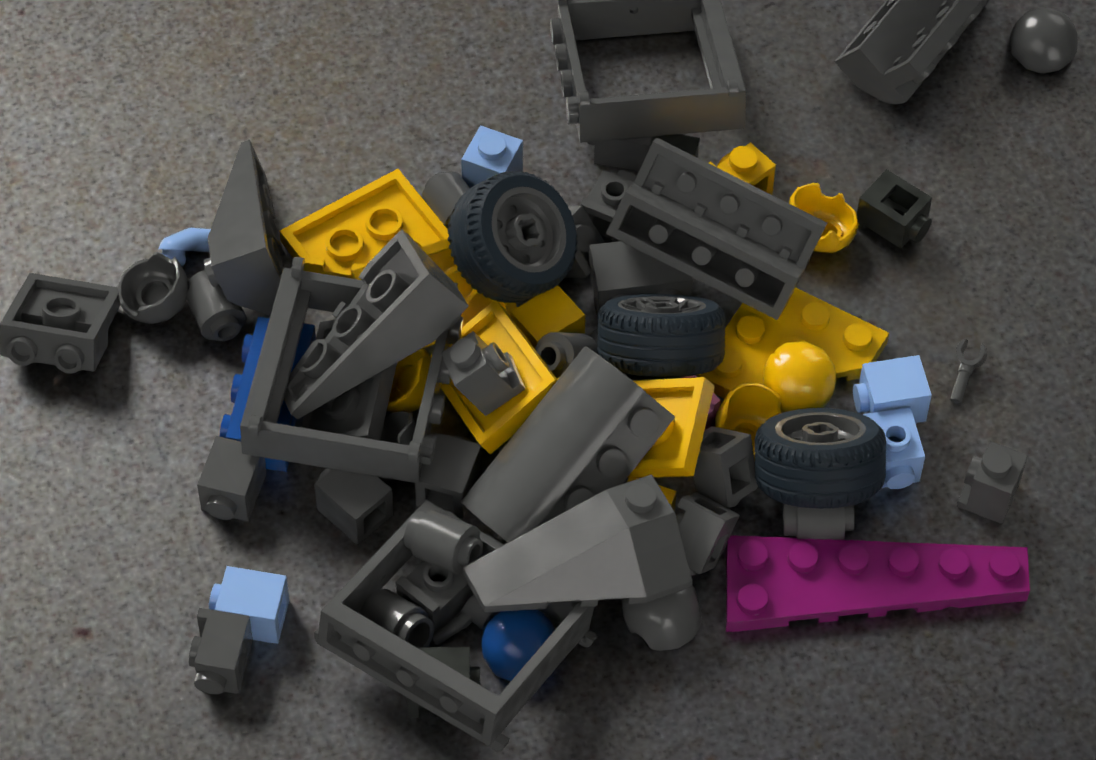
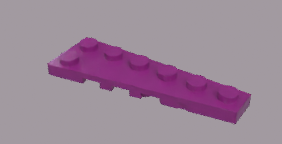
M730 535L726 545V632L789 626V621L815 618L818 619V623L838 621L839 616L867 613L868 618L886 616L887 611L913 608L917 612L942 610L946 607L964 608L1027 601L1030 593L1028 547Z

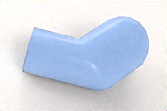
M184 229L165 237L160 243L159 249H162V254L170 259L176 257L181 266L186 263L185 251L209 252L208 235L211 229Z

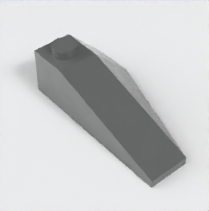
M247 140L240 144L208 235L210 258L204 259V266L213 287L220 285L228 302L271 316L284 268L281 256L285 255V251L273 220L276 218L266 174L251 141Z
M402 229L361 272L358 278L364 284L351 303L348 305L341 301L332 315L336 320L325 340L318 339L313 341L292 370L284 401L291 415L295 418L303 417L434 342L445 330L453 327L460 319L461 314L469 307L455 283Z
M652 474L606 489L463 567V575L483 612L545 609L552 602L580 601V607L597 606L598 600L627 598L628 604L647 603L692 586V577L675 512Z

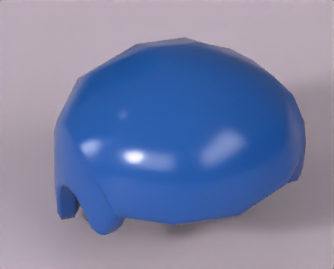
M536 609L500 611L489 620L482 636L483 658L496 676L511 682L555 631L554 625L541 611Z

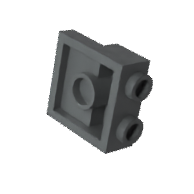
M29 273L0 323V355L9 357L12 362L22 366L39 362L56 365L59 370L65 373H75L80 370L94 372L108 346V328L120 307L117 287Z

